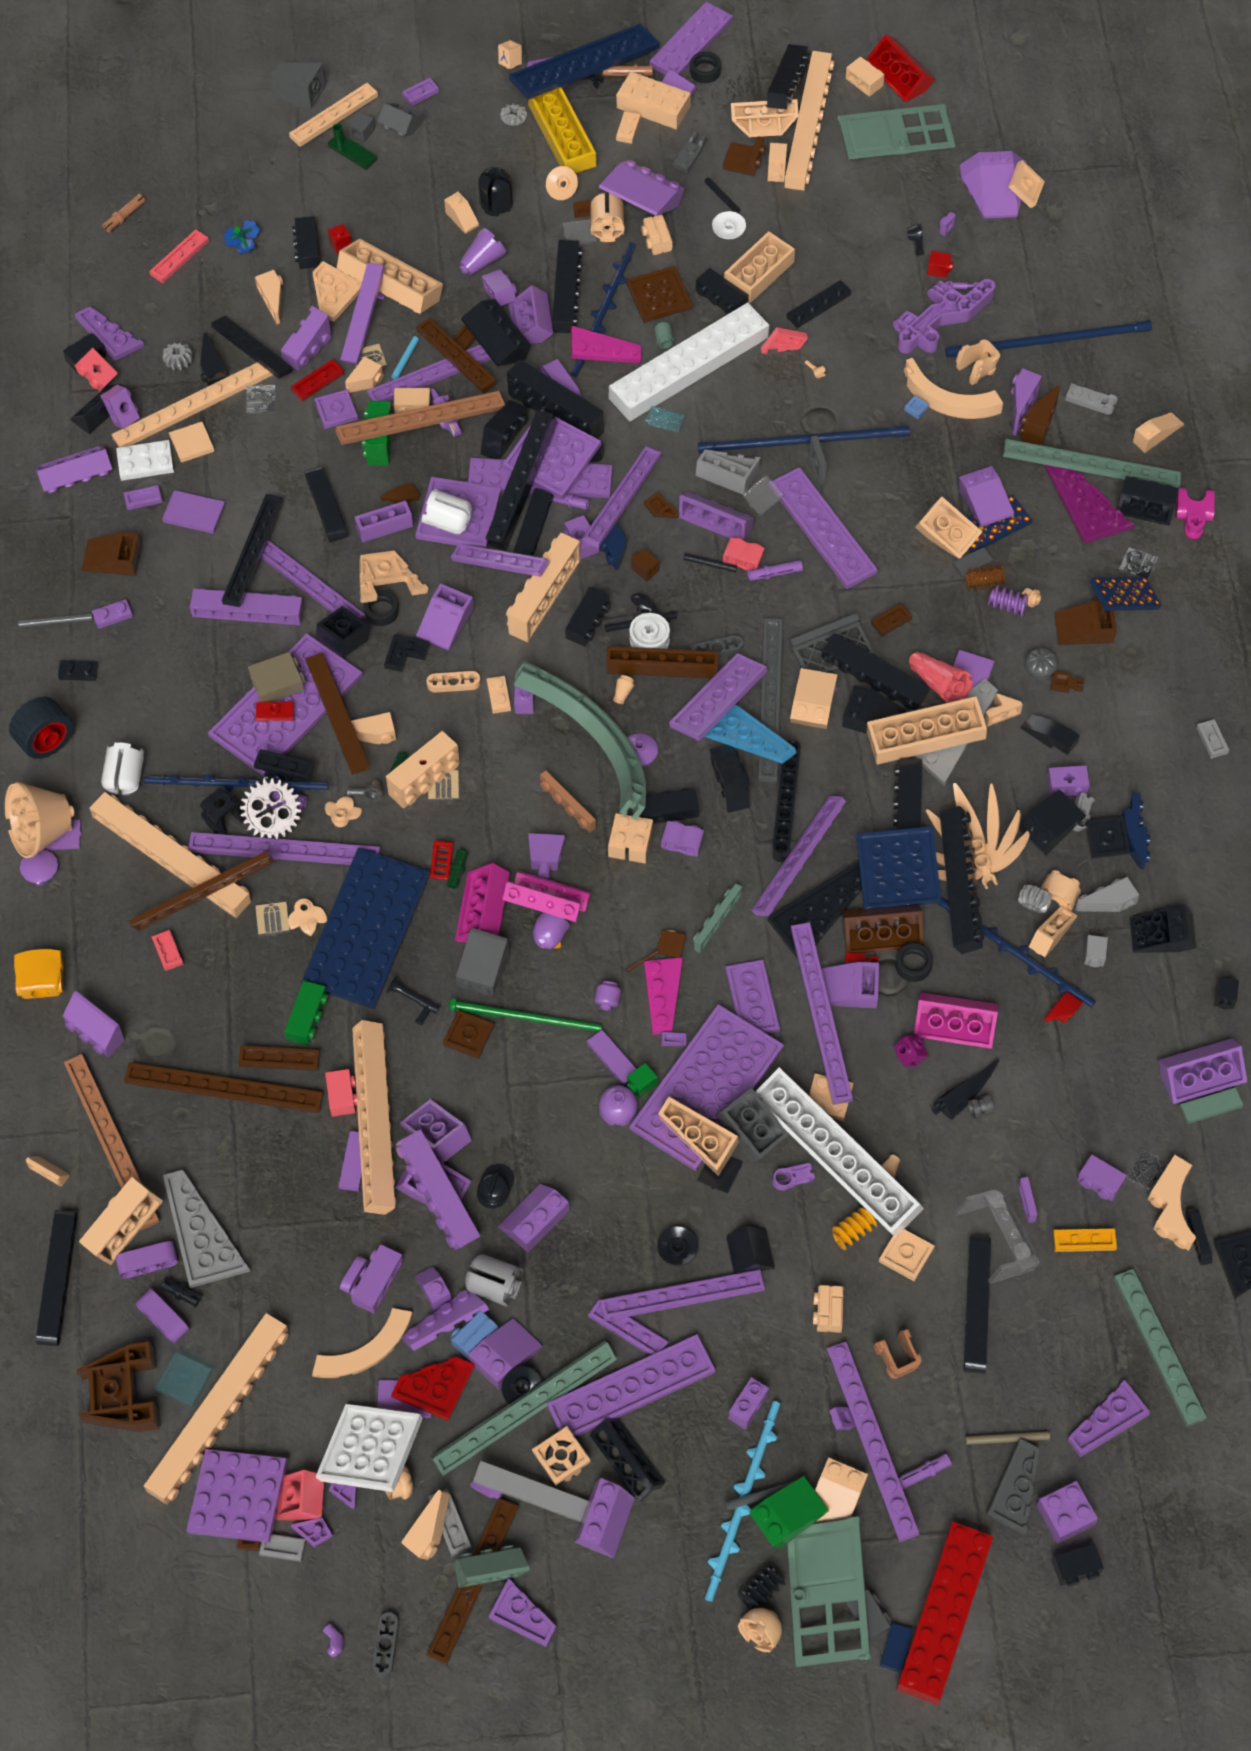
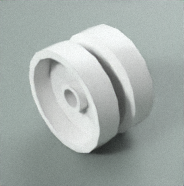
M644 613L637 616L631 622L629 628L630 647L669 649L670 628L665 618L655 613Z

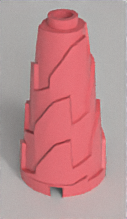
M923 652L913 653L909 657L911 669L944 702L950 703L963 700L970 693L973 681L970 680L971 674L966 670L949 665L941 660H936Z

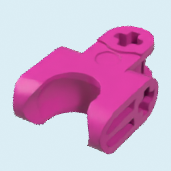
M1179 488L1176 499V518L1185 519L1184 532L1187 537L1191 539L1200 538L1205 521H1213L1214 490H1206V496L1203 500L1194 501L1187 495L1186 488Z

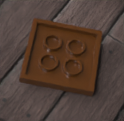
M675 266L626 280V285L643 323L692 309V303Z

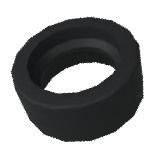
M703 51L691 58L690 75L695 81L707 84L719 78L721 61L716 54ZM705 63L713 65L715 68L706 72L698 70L696 66Z
M377 590V601L365 602L363 605L364 614L371 624L386 626L394 622L398 616V601L391 592ZM380 601L390 603L392 606L391 611L383 615L372 613L370 608L373 604Z
M910 943L899 949L896 955L895 968L903 979L909 982H918L929 976L932 970L933 956L926 946L919 943ZM909 954L920 955L925 959V967L920 971L908 970L903 966V958Z

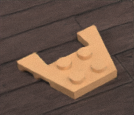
M395 551L360 555L361 603L377 601L378 596L374 586L406 582L412 596L428 592V586L418 580V576L408 569V565Z

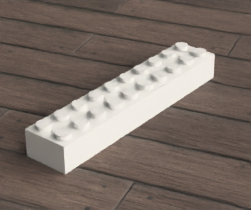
M746 303L609 385V400L630 422L767 339L769 324L749 303Z
M780 1068L755 1091L782 1127L894 1237H897L924 1209Z

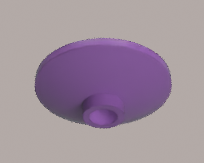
M641 733L627 737L642 767L651 764L656 759L658 746L652 737Z

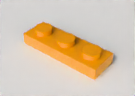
M1068 1229L1053 1231L1055 1252L1116 1251L1117 1249L1115 1229Z

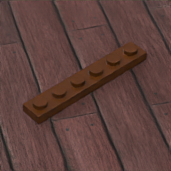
M430 317L416 326L417 332L482 393L497 384L496 379Z

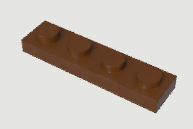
M241 1045L238 1064L239 1067L318 1071L320 1051Z

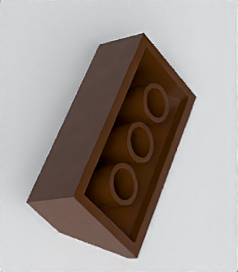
M919 904L842 911L846 953L894 951L910 943L924 945L923 917Z

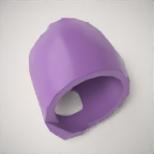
M542 912L535 921L532 936L540 948L548 950L558 949L561 947V940L571 925L564 918Z

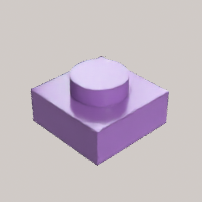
M950 212L939 223V234L944 237L955 226L956 215Z
M834 1407L829 1410L836 1430H850L855 1427L848 1407Z

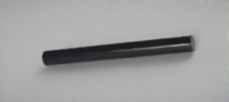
M676 611L664 613L670 620L677 619ZM633 620L604 625L605 632L630 628Z

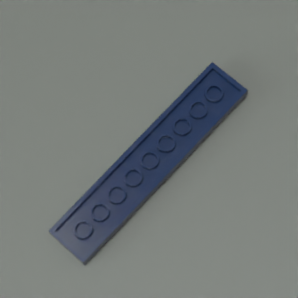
M637 24L509 74V80L529 100L659 48L660 43L641 24Z

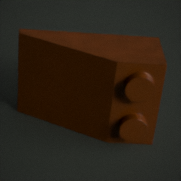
M1060 386L1053 388L1030 407L1028 415L1024 414L1019 434L1022 436L1021 442L1043 446L1057 406Z

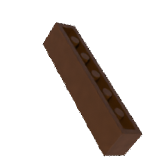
M607 646L606 671L607 674L712 679L718 673L719 652Z

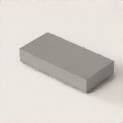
M272 1534L270 1543L261 1542L259 1555L302 1562L306 1540Z

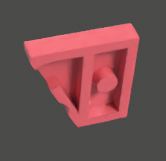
M776 327L762 345L761 351L763 354H766L769 349H777L778 352L798 350L807 341V333Z

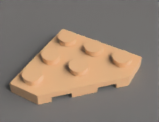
M324 261L313 271L319 310L327 314L329 320L335 322L359 295L362 282Z

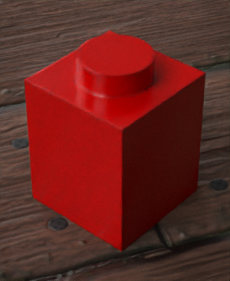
M344 224L328 229L330 245L338 255L340 250L351 244V235Z
M931 251L927 275L947 278L948 272H952L953 269L952 254Z

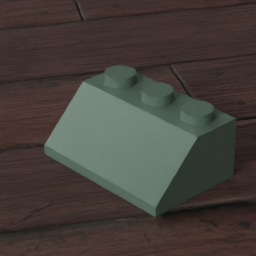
M513 1545L502 1547L501 1551L494 1553L493 1549L480 1551V1555L472 1556V1553L459 1555L460 1559L454 1562L459 1588L521 1577L530 1571L521 1548L514 1549Z

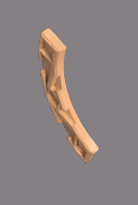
M392 1308L383 1329L365 1346L343 1355H317L312 1376L339 1378L340 1376L360 1373L376 1365L394 1350L402 1336L405 1335L413 1313Z

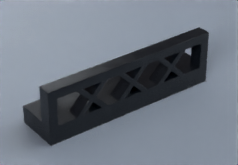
M618 1418L605 1419L590 1434V1437L638 1502L643 1501L652 1491L660 1489L665 1484ZM602 1430L607 1434V1443L603 1442L598 1436ZM612 1447L618 1449L619 1459H615L612 1455ZM624 1464H628L632 1468V1476H627L624 1472ZM637 1481H641L646 1488L642 1493L637 1489Z

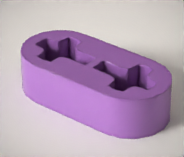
M361 1256L356 1257L341 1282V1290L348 1294L351 1293L353 1286L360 1280L362 1270L368 1265L367 1259Z

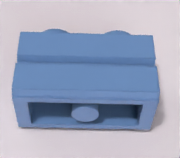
M481 1310L473 1314V1319L467 1321V1324L462 1329L460 1327L457 1328L451 1335L452 1346L468 1360V1354L482 1340L498 1329V1326Z

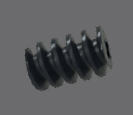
M769 1566V1568L763 1567V1574H756L757 1580L751 1579L750 1585L744 1586V1591H738L739 1599L749 1610L753 1607L761 1608L759 1601L766 1604V1595L773 1598L771 1590L779 1592L778 1583L783 1586L786 1585L784 1579L772 1566Z

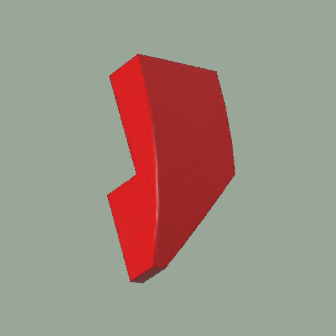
M1066 992L1044 1021L1060 1020L1061 1023H1066L1068 1018H1072L1081 1008L1083 1002Z

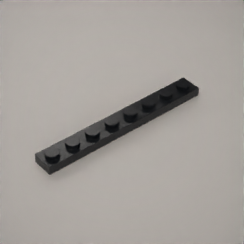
M265 494L222 597V604L235 607L241 606L284 502L283 497Z

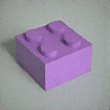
M1077 1481L1039 1499L1037 1503V1508L1057 1544L1095 1526L1098 1520Z

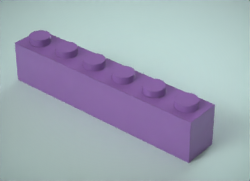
M193 589L190 603L192 617L301 625L304 608L302 597L295 595H268L258 592L246 593L241 606L235 607L222 604L225 590Z
M421 1129L396 1143L397 1154L401 1159L404 1158L409 1175L414 1176L419 1193L424 1194L428 1209L434 1212L438 1227L444 1230L447 1236L446 1241L448 1245L456 1251L479 1238L480 1235Z

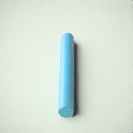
M413 336L391 376L394 380L399 378L419 341L418 337Z

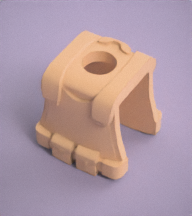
M985 339L975 345L969 346L967 344L958 353L956 368L962 370L976 361L969 379V383L974 385L982 377L995 373L1000 353Z

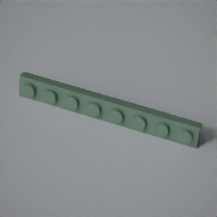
M1134 1269L1114 1276V1281L1186 1427L1204 1421L1207 1417Z

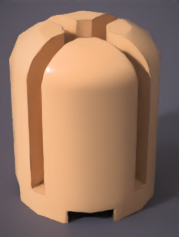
M605 193L597 195L591 201L590 229L592 235L594 234L597 238H600L601 242H614L615 238L619 237L622 233L624 234L625 230L623 201L609 193V213H605Z

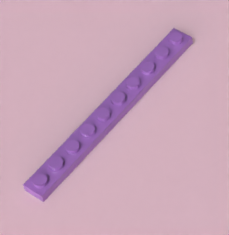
M191 832L188 847L192 853L255 857L267 851L272 855L273 859L351 865L358 848L379 855L381 851L380 847L197 832Z
M810 922L792 925L793 942L832 1104L852 1102L853 1097Z
M847 1342L827 1348L829 1357L899 1542L919 1536V1531Z

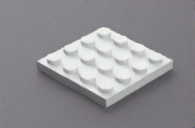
M345 1404L316 1478L321 1482L394 1492L422 1422V1416L416 1413Z

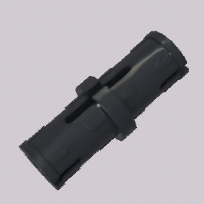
M168 1277L164 1278L165 1283L162 1281L160 1285L161 1290L174 1295L175 1299L183 1300L195 1308L198 1306L197 1302L200 1303L201 1295L187 1289V1286L184 1284L180 1285Z

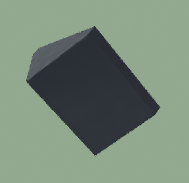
M746 1226L726 1237L734 1274L758 1269L761 1271L775 1269L765 1229Z

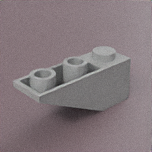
M1128 877L1116 879L1107 887H1099L1094 893L1081 896L1077 901L1075 910L1121 912L1137 904L1139 894Z

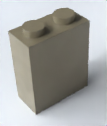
M290 652L248 666L249 676L260 702H274L304 691V676L302 672L298 673V662L296 658H292Z

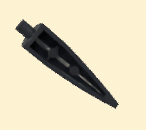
M999 1059L975 1077L947 1091L934 1102L936 1105L931 1108L932 1112L935 1115L942 1112L950 1120H953L955 1116L968 1106V1101L974 1099L981 1091L998 1065Z

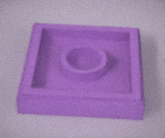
M348 389L314 398L324 429L358 420V415Z

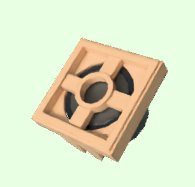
M567 1426L532 1449V1452L555 1486L563 1480L570 1481L573 1475L578 1476L581 1468L591 1462Z

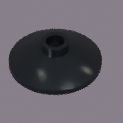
M671 1227L660 1235L657 1249L660 1257L666 1263L673 1266H683L695 1258L698 1252V1241L690 1230L684 1227ZM676 1246L681 1247V1251L677 1252L674 1250V1248Z
M519 1366L510 1370L505 1375L501 1385L505 1401L510 1404L542 1383L539 1374L527 1366ZM522 1382V1387L517 1389V1384Z

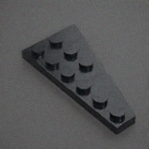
M859 862L768 917L767 921L796 958L797 954L791 926L810 922L816 946L842 915V911H845L862 891Z
M1251 1231L1214 1241V1246L1234 1299L1251 1289Z

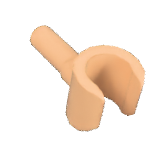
M808 360L805 361V364L813 370L816 378L826 376L824 374V366L816 367Z

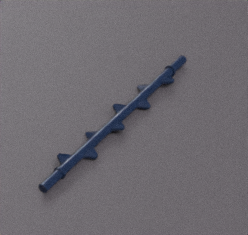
M629 243L621 262L613 263L612 266L617 272L612 283L603 284L602 286L607 294L600 310L591 311V315L595 318L590 330L592 332L601 333L606 330L601 325L607 309L616 308L612 298L618 284L626 283L627 279L623 276V273L636 247L634 243ZM576 359L571 372L573 377L578 376L585 360Z
M209 773L204 778L177 777L175 775L171 777H166L165 775L162 777H144V783L193 785L194 787L199 785L223 786L227 791H231L233 787H250L251 785L257 788V781L263 785V780H246L245 778L216 779ZM279 776L274 777L276 784L281 779ZM282 780V786L289 783L287 789L295 788L294 792L296 794H300L302 789H307V791H310V789H329L328 782Z
M941 897L942 902L937 904L949 913V902ZM980 924L983 935L998 945V952L1008 951L1029 965V975L1041 973L1058 985L1059 993L1069 992L1092 1008L1095 1005V1000L1060 978L1057 968L1047 969L1029 957V947L1024 946L1017 949L998 936L997 928L988 929Z

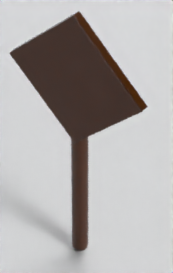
M662 930L657 950L628 967L626 971L633 970L657 954L680 958L686 935Z

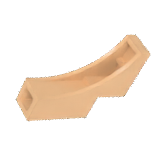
M1174 1155L1152 1189L1148 1200L1156 1208L1164 1209L1153 1230L1159 1236L1172 1240L1177 1247L1189 1251L1196 1236L1191 1232L1184 1220L1180 1197L1183 1182L1189 1174L1192 1165Z

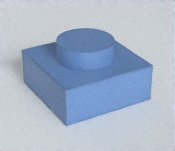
M915 395L905 405L904 411L919 419L928 410L929 404Z

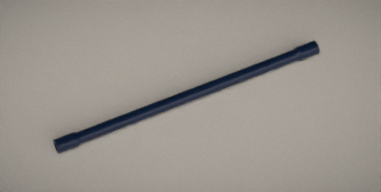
M1149 320L1133 324L990 343L997 350L1116 334L1146 332L1152 330V324ZM963 346L946 347V357H957Z
M908 425L882 429L721 442H698V453H703L704 450L720 451L810 443L811 436L816 435L819 442L910 436V428Z

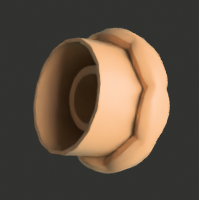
M405 1465L394 1492L385 1491L390 1500L398 1497L408 1499L413 1493V1481L411 1480L409 1469Z

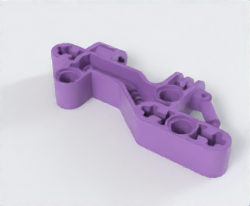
M984 279L980 283L974 282V284L938 281L927 292L928 297L935 304L928 307L918 317L909 311H905L893 322L895 330L900 333L898 350L907 354L919 346L928 353L935 352L938 349L939 333L936 329L939 326L971 320L993 299L995 282L991 279ZM973 287L966 295H962L955 290Z

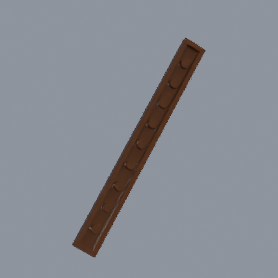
M136 1063L128 1064L124 1079L125 1084L313 1113L320 1112L323 1092Z

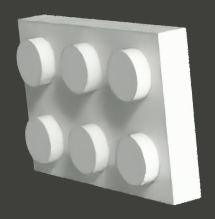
M169 440L116 448L121 481L174 473Z

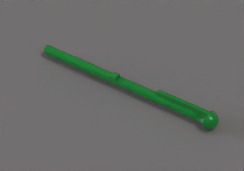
M457 997L452 998L448 1004L452 1012L461 1010L469 1013L494 1017L503 1016L534 1021V1023H546L595 1032L602 1030L601 1024L459 1002Z

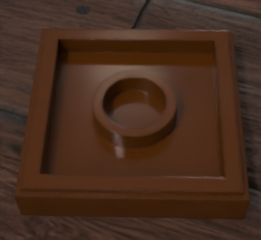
M458 1010L443 1041V1046L479 1059L495 1027V1023Z

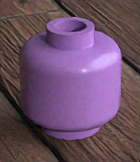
M602 981V984L597 985L594 1002L600 1005V1009L611 1011L612 1008L619 1005L621 989L617 986V983Z

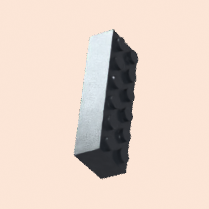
M521 359L507 372L508 394L513 399L519 400L526 407L532 408L535 411L538 409L554 414L560 420L596 439L604 433L603 411Z

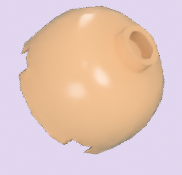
M765 1608L751 1609L741 1618L738 1624L739 1631L747 1642L751 1639L758 1644L754 1647L757 1650L771 1652L781 1639L782 1626L778 1615L772 1610Z

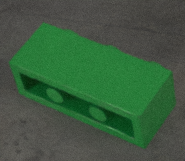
M307 981L302 982L284 1031L287 1041L309 1046L310 1041L314 1040L317 1022L320 1023L323 1015L321 1010L323 1005H327L329 999L325 986Z

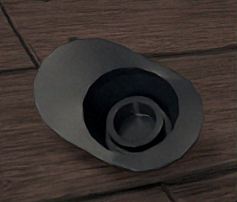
M494 1164L484 1171L477 1188V1198L482 1206L495 1209L505 1204L514 1183L512 1170L504 1164Z

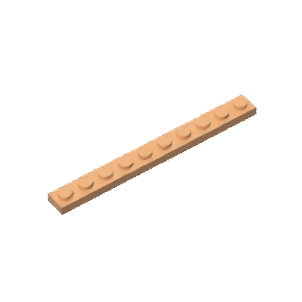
M255 363L111 434L112 439L118 447L131 446L273 374L259 363Z

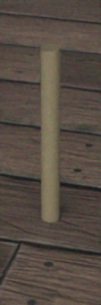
M1050 1432L965 1436L966 1445L1018 1442L1020 1439L1024 1441L1050 1440Z

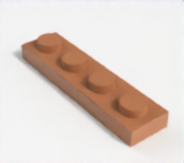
M546 770L540 774V786L545 792H549L557 804L561 803L565 807L567 814L577 819L581 828H586L590 833L595 830L596 819Z

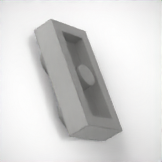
M1215 719L1197 724L1196 729L1211 759L1228 754L1229 748Z

